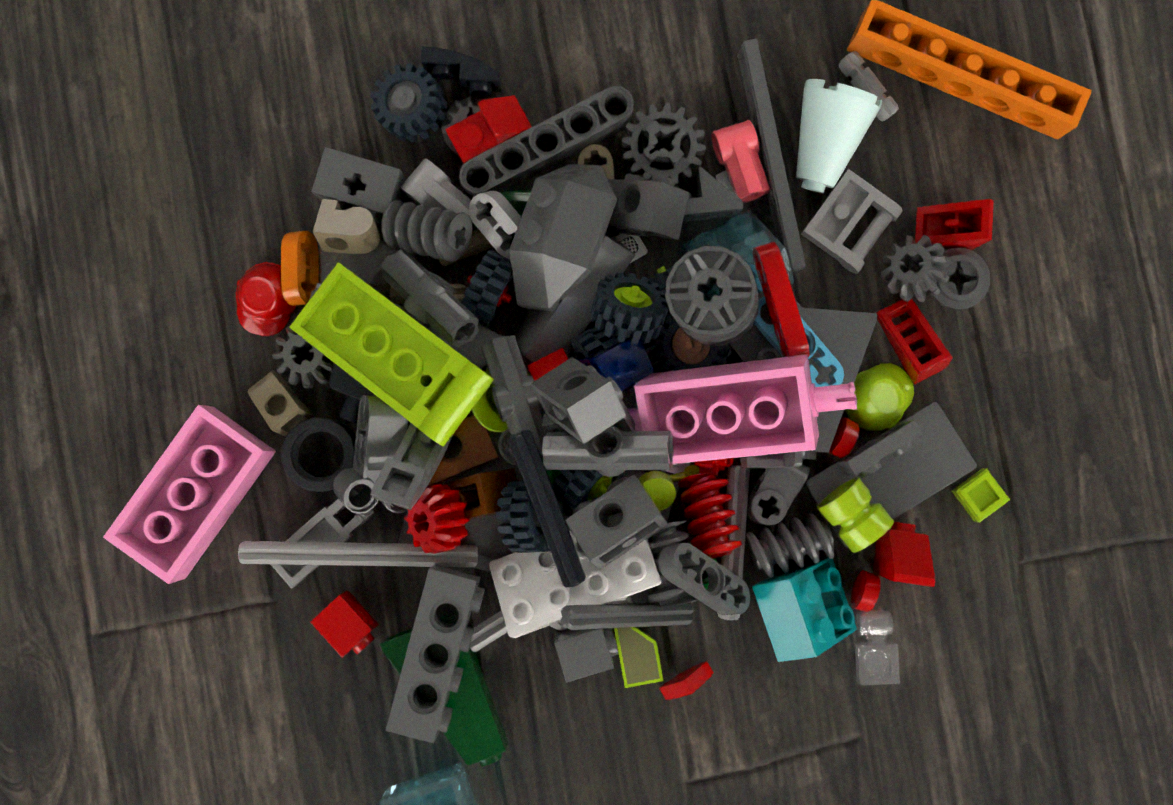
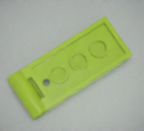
M339 262L289 327L416 426L426 436L443 447L494 381L491 376Z

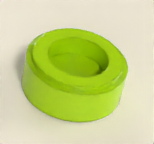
M650 471L638 479L659 511L668 508L674 502L676 490L673 480L668 474L662 471Z

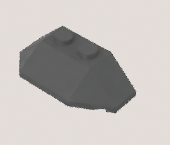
M568 164L536 178L509 249L517 305L521 308L554 312L560 305V300L572 293L592 272L617 201L606 172L601 166Z

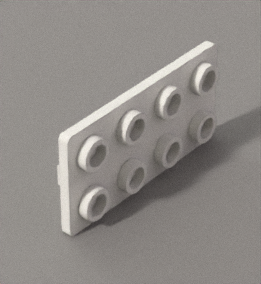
M623 512L608 517L607 527L617 526L623 518ZM570 531L586 575V580L575 587L566 588L563 586L550 551L515 552L491 561L489 567L508 635L512 638H517L547 626L562 631L567 629L562 627L560 623L562 618L561 610L566 605L633 603L631 595L660 585L661 578L648 539L600 570L588 560L575 536Z

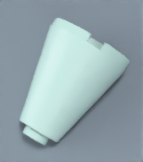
M808 79L806 80L803 92L796 178L803 180L802 188L823 194L825 187L834 188L879 112L882 100H877V96L849 85L837 83V86H829L828 89L823 88L825 80Z

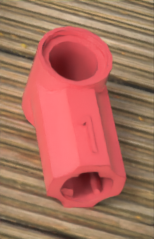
M747 120L712 131L711 138L718 162L725 166L734 194L745 203L768 194L770 187L758 155L760 150L759 141L752 122Z

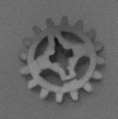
M665 103L661 112L657 111L654 104L649 105L648 116H645L640 111L636 112L635 121L637 125L627 123L625 132L631 137L622 138L621 144L622 148L630 150L623 154V163H634L630 169V174L637 175L641 173L649 181L652 175L668 177L675 180L674 187L678 186V177L680 176L687 182L691 180L692 173L689 167L697 170L701 166L702 161L696 156L704 155L706 150L705 145L697 143L703 139L704 130H693L697 118L694 116L688 120L684 119V107H681L676 113H672L670 103ZM659 123H666L673 126H663L659 125ZM642 134L647 147L643 150L642 154H639L637 142ZM685 139H687L689 146L686 159L683 157L684 153L680 150V145ZM657 142L662 145L671 142L669 152L665 148L660 151L656 150ZM653 167H667L668 170H658Z

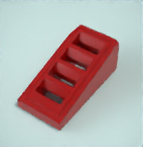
M912 298L908 302L901 299L876 312L878 322L914 384L944 370L949 365L953 357ZM907 312L910 318L895 326L892 320ZM914 326L916 327L917 332L906 338L902 337L901 333ZM923 340L925 346L912 352L910 346ZM930 354L932 360L921 365L919 360Z

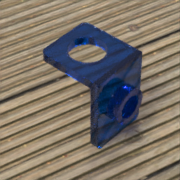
M627 339L624 343L622 342L596 357L577 360L585 366L592 365L603 377H611L621 391L653 373V367L640 339L638 344H631L630 339Z

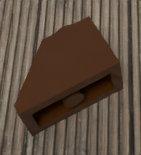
M515 468L478 473L442 485L448 484L451 490H459V501L467 503L464 512L465 516L471 520L501 512V507L497 505L498 498H504L501 491L504 487H508L507 483L517 480Z

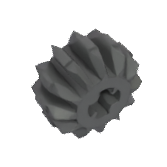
M907 235L905 240L906 246L902 248L899 244L892 243L891 248L895 255L883 256L882 261L888 268L881 272V277L885 281H889L887 289L891 294L900 292V298L905 302H908L914 294L919 302H924L926 298L925 292L928 290L934 295H939L940 289L936 283L949 281V275L943 270L951 265L949 258L942 256L944 252L943 246L940 243L931 245L930 238L925 235L921 237L917 244L912 236ZM915 264L922 268L916 274L910 270Z
M288 326L286 330L290 339L286 340L281 337L276 339V343L284 347L283 352L272 354L273 359L284 361L277 368L278 374H289L288 383L296 386L302 380L304 388L308 389L313 388L315 378L319 383L326 384L328 377L324 371L332 372L334 364H331V360ZM303 349L314 353L312 361L300 357Z

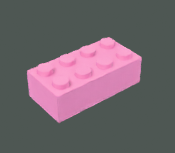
M198 405L103 538L167 584L186 579L276 451L215 407Z

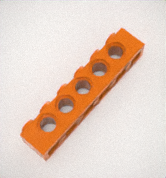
M871 0L859 19L846 50L849 52L856 51L865 59L1057 140L1078 126L1092 92L1090 89L879 0Z

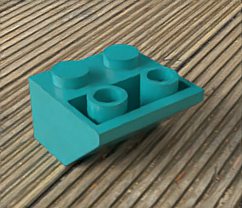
M823 557L819 559V563L814 564L811 561L804 564L803 568L797 566L789 569L788 573L783 571L776 573L774 577H768L752 586L778 662L817 657L857 630L854 613L848 604L842 587L841 575L835 567L833 558Z

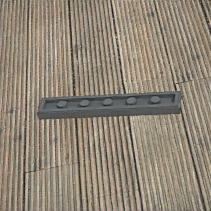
M756 38L743 41L737 58L750 119L759 141L760 150L758 155L770 187L767 198L777 245L780 249L787 274L791 275L802 271L806 264L758 40Z

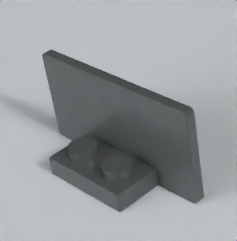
M932 402L852 451L846 457L839 459L805 481V485L818 505L837 487L854 477H859L870 490V495L872 496L870 504L880 503L894 520L976 469L977 464L937 402ZM829 522L842 545L847 547L838 535L841 525L832 526Z

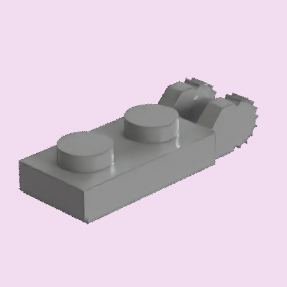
M354 488L350 490L349 497L358 495ZM337 499L331 506H326L285 542L345 543L353 536L352 533L363 525L375 512L370 510L367 513L356 514L350 522L344 525L336 514L342 511L345 505ZM270 564L291 589L319 566Z

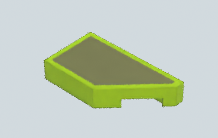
M637 627L614 628L625 688L664 681L656 640Z

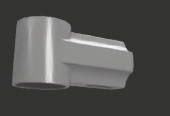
M426 158L400 187L418 205H427L430 208L438 207L443 211L453 210L456 213L464 212L469 215V203L471 200L450 183V178L441 169Z

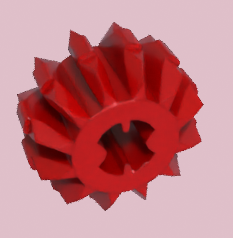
M448 484L429 485L412 509H407L408 515L403 518L408 522L409 526L406 534L413 535L414 547H421L424 553L436 554L446 552L460 546L461 539L468 536L465 523L470 521V519L465 516L464 512L467 503L459 501V490H451Z

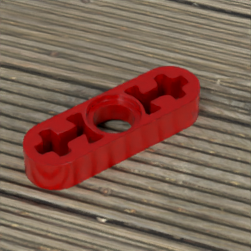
M775 242L754 247L753 260L782 355L783 357H792L808 354L809 357L808 340L780 249Z

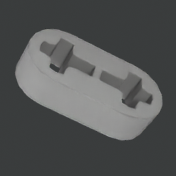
M493 190L477 194L469 203L470 218L500 255L510 259L511 234L516 233L521 216L500 192ZM486 203H491L493 206L490 211L492 216L490 217L485 213L488 208Z

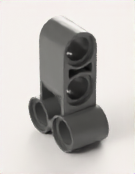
M363 395L361 397L353 468H347L339 472L333 483V491L337 498L348 510L357 514L367 513L377 504L379 499L372 497L370 493L387 458L394 459L408 427V420L376 395ZM363 484V488L358 495L349 497V492L354 486ZM379 500L393 513L408 511L406 508Z

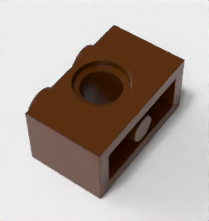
M471 411L452 436L461 440V453L452 459L443 456L428 486L441 484L500 459L488 429L479 423Z

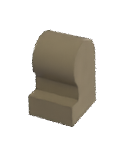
M322 199L313 233L322 251L366 254L378 246L380 233L371 212L362 207L342 210L338 200Z
M274 370L248 389L251 400L270 429L284 437L298 423L314 417L307 406L301 403L287 382Z

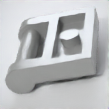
M848 169L802 231L801 235L838 260L845 269L858 274L865 265L863 259L889 223L896 221L903 210L892 199ZM872 205L877 209V215L852 250H849L842 245L869 206Z

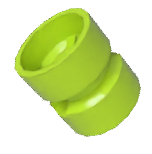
M854 477L837 487L817 506V509L832 526L841 525L838 535L853 553L861 551L877 541L894 523V520L880 503L870 504L872 498L870 490L859 477Z

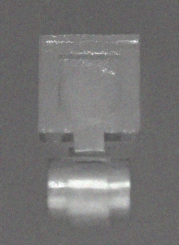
M874 607L869 612H857L856 625L859 636L866 635V638L869 640V642L855 643L857 683L859 685L900 684L898 644L895 641L884 642L886 635L893 633L891 612L883 611L882 607Z

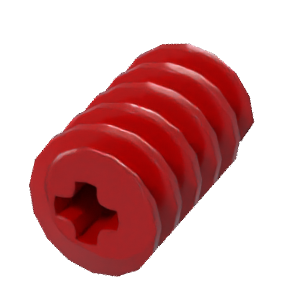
M713 473L690 475L678 481V486L686 489L681 494V501L690 505L684 510V516L687 519L694 520L687 525L688 533L698 535L690 541V544L712 559L731 554L733 550L742 545V541L729 539V535L739 530L738 525L726 524L725 521L736 514L735 510L723 509L722 504L732 499L731 494L719 493L720 488L729 484L728 479L716 478V475Z

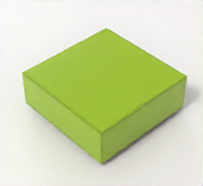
M982 468L952 490L953 494L976 523H980L1010 501L987 468Z

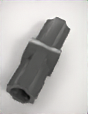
M399 250L397 253L387 256L381 265L383 268L382 277L406 300L403 305L408 312L417 319L430 324L452 346L460 348L463 344L474 339L479 331V319L453 296L456 291L447 281L427 271L408 252Z
M514 335L493 339L481 345V350L489 374L494 379L492 382L494 386L492 387V393L502 422L506 421L510 436L519 431L530 430L542 456L543 438L547 433L542 427L543 419L540 413L542 405L531 385L534 382L533 377L527 374L523 357Z
M613 425L585 444L568 432H547V435L543 438L542 445L543 464L546 470H597L603 476L608 477L618 476L625 470H670L674 457L671 431H620ZM615 447L610 453L601 454L605 449Z

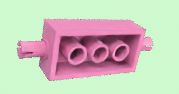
M808 354L645 374L634 386L638 408H629L628 411L635 421V431H671L674 450L673 464L816 450L819 437L817 423L819 412L845 409L855 410L857 409L856 394H854V382L816 387L815 383L811 381Z

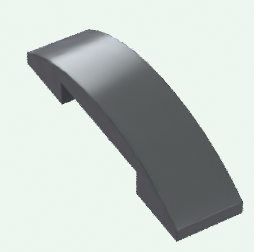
M410 423L394 459L387 458L370 493L371 496L411 510L431 481L451 438L443 447Z

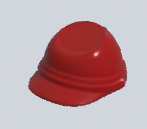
M269 262L256 264L247 270L237 282V316L241 326L248 332L260 336L278 334L286 326L297 306L288 304L282 294L281 265Z

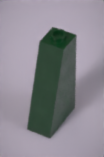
M457 610L440 618L446 623H455L459 619V612ZM413 628L387 637L380 643L382 652L399 675L402 671ZM429 645L428 654L433 661L442 663L448 660V652L443 645ZM469 648L468 653L461 651L457 667L464 668L458 692L450 691L446 706L453 708L448 730L446 733H443L468 766L479 762L480 766L483 767L493 764L503 757L501 753L506 752L508 739L477 656ZM429 684L418 686L417 692L422 700L426 702L437 700V692L433 686Z

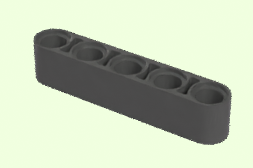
M621 86L606 88L468 160L463 164L459 176L465 193L472 199L477 194L494 190L500 193L507 191L576 155L587 146L597 144L622 131L632 119L634 103L632 95ZM611 103H620L626 111L622 115L614 116L609 114L605 108ZM585 120L590 123L592 128L587 133L579 134L574 132L571 126L576 121ZM544 138H552L558 143L557 147L549 152L541 151L537 144ZM512 155H517L524 160L522 165L515 170H508L503 166L505 159ZM484 173L488 175L489 180L487 184L481 188L470 186L469 180L474 174Z

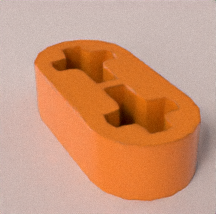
M309 231L289 232L284 235L281 242L282 294L287 303L292 306L306 305L310 300L312 291L317 283H319L318 244L314 235Z

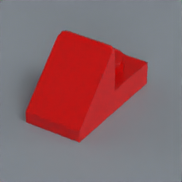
M515 95L481 100L477 102L479 112L445 129L463 164L532 127Z

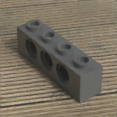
M433 565L429 568L385 731L433 744L440 731L447 732L453 708L446 706L450 691L458 692L464 668L457 667L461 651L468 653L474 633V628L467 627L471 611L479 612L485 589L478 587L480 576L438 565ZM444 603L454 605L459 612L458 621L455 623L444 622L438 613L439 606ZM429 645H443L448 652V660L442 663L433 661L428 654ZM422 684L433 686L437 692V700L433 702L422 700L417 692L418 686Z

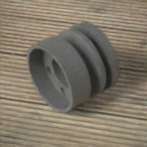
M703 246L687 252L674 264L666 280L665 298L671 315L689 338L703 345L723 346L738 341L751 329L758 315L759 294L751 267L738 253L727 248ZM712 285H717L721 296L715 295L712 297L711 302H707L702 292L710 291Z

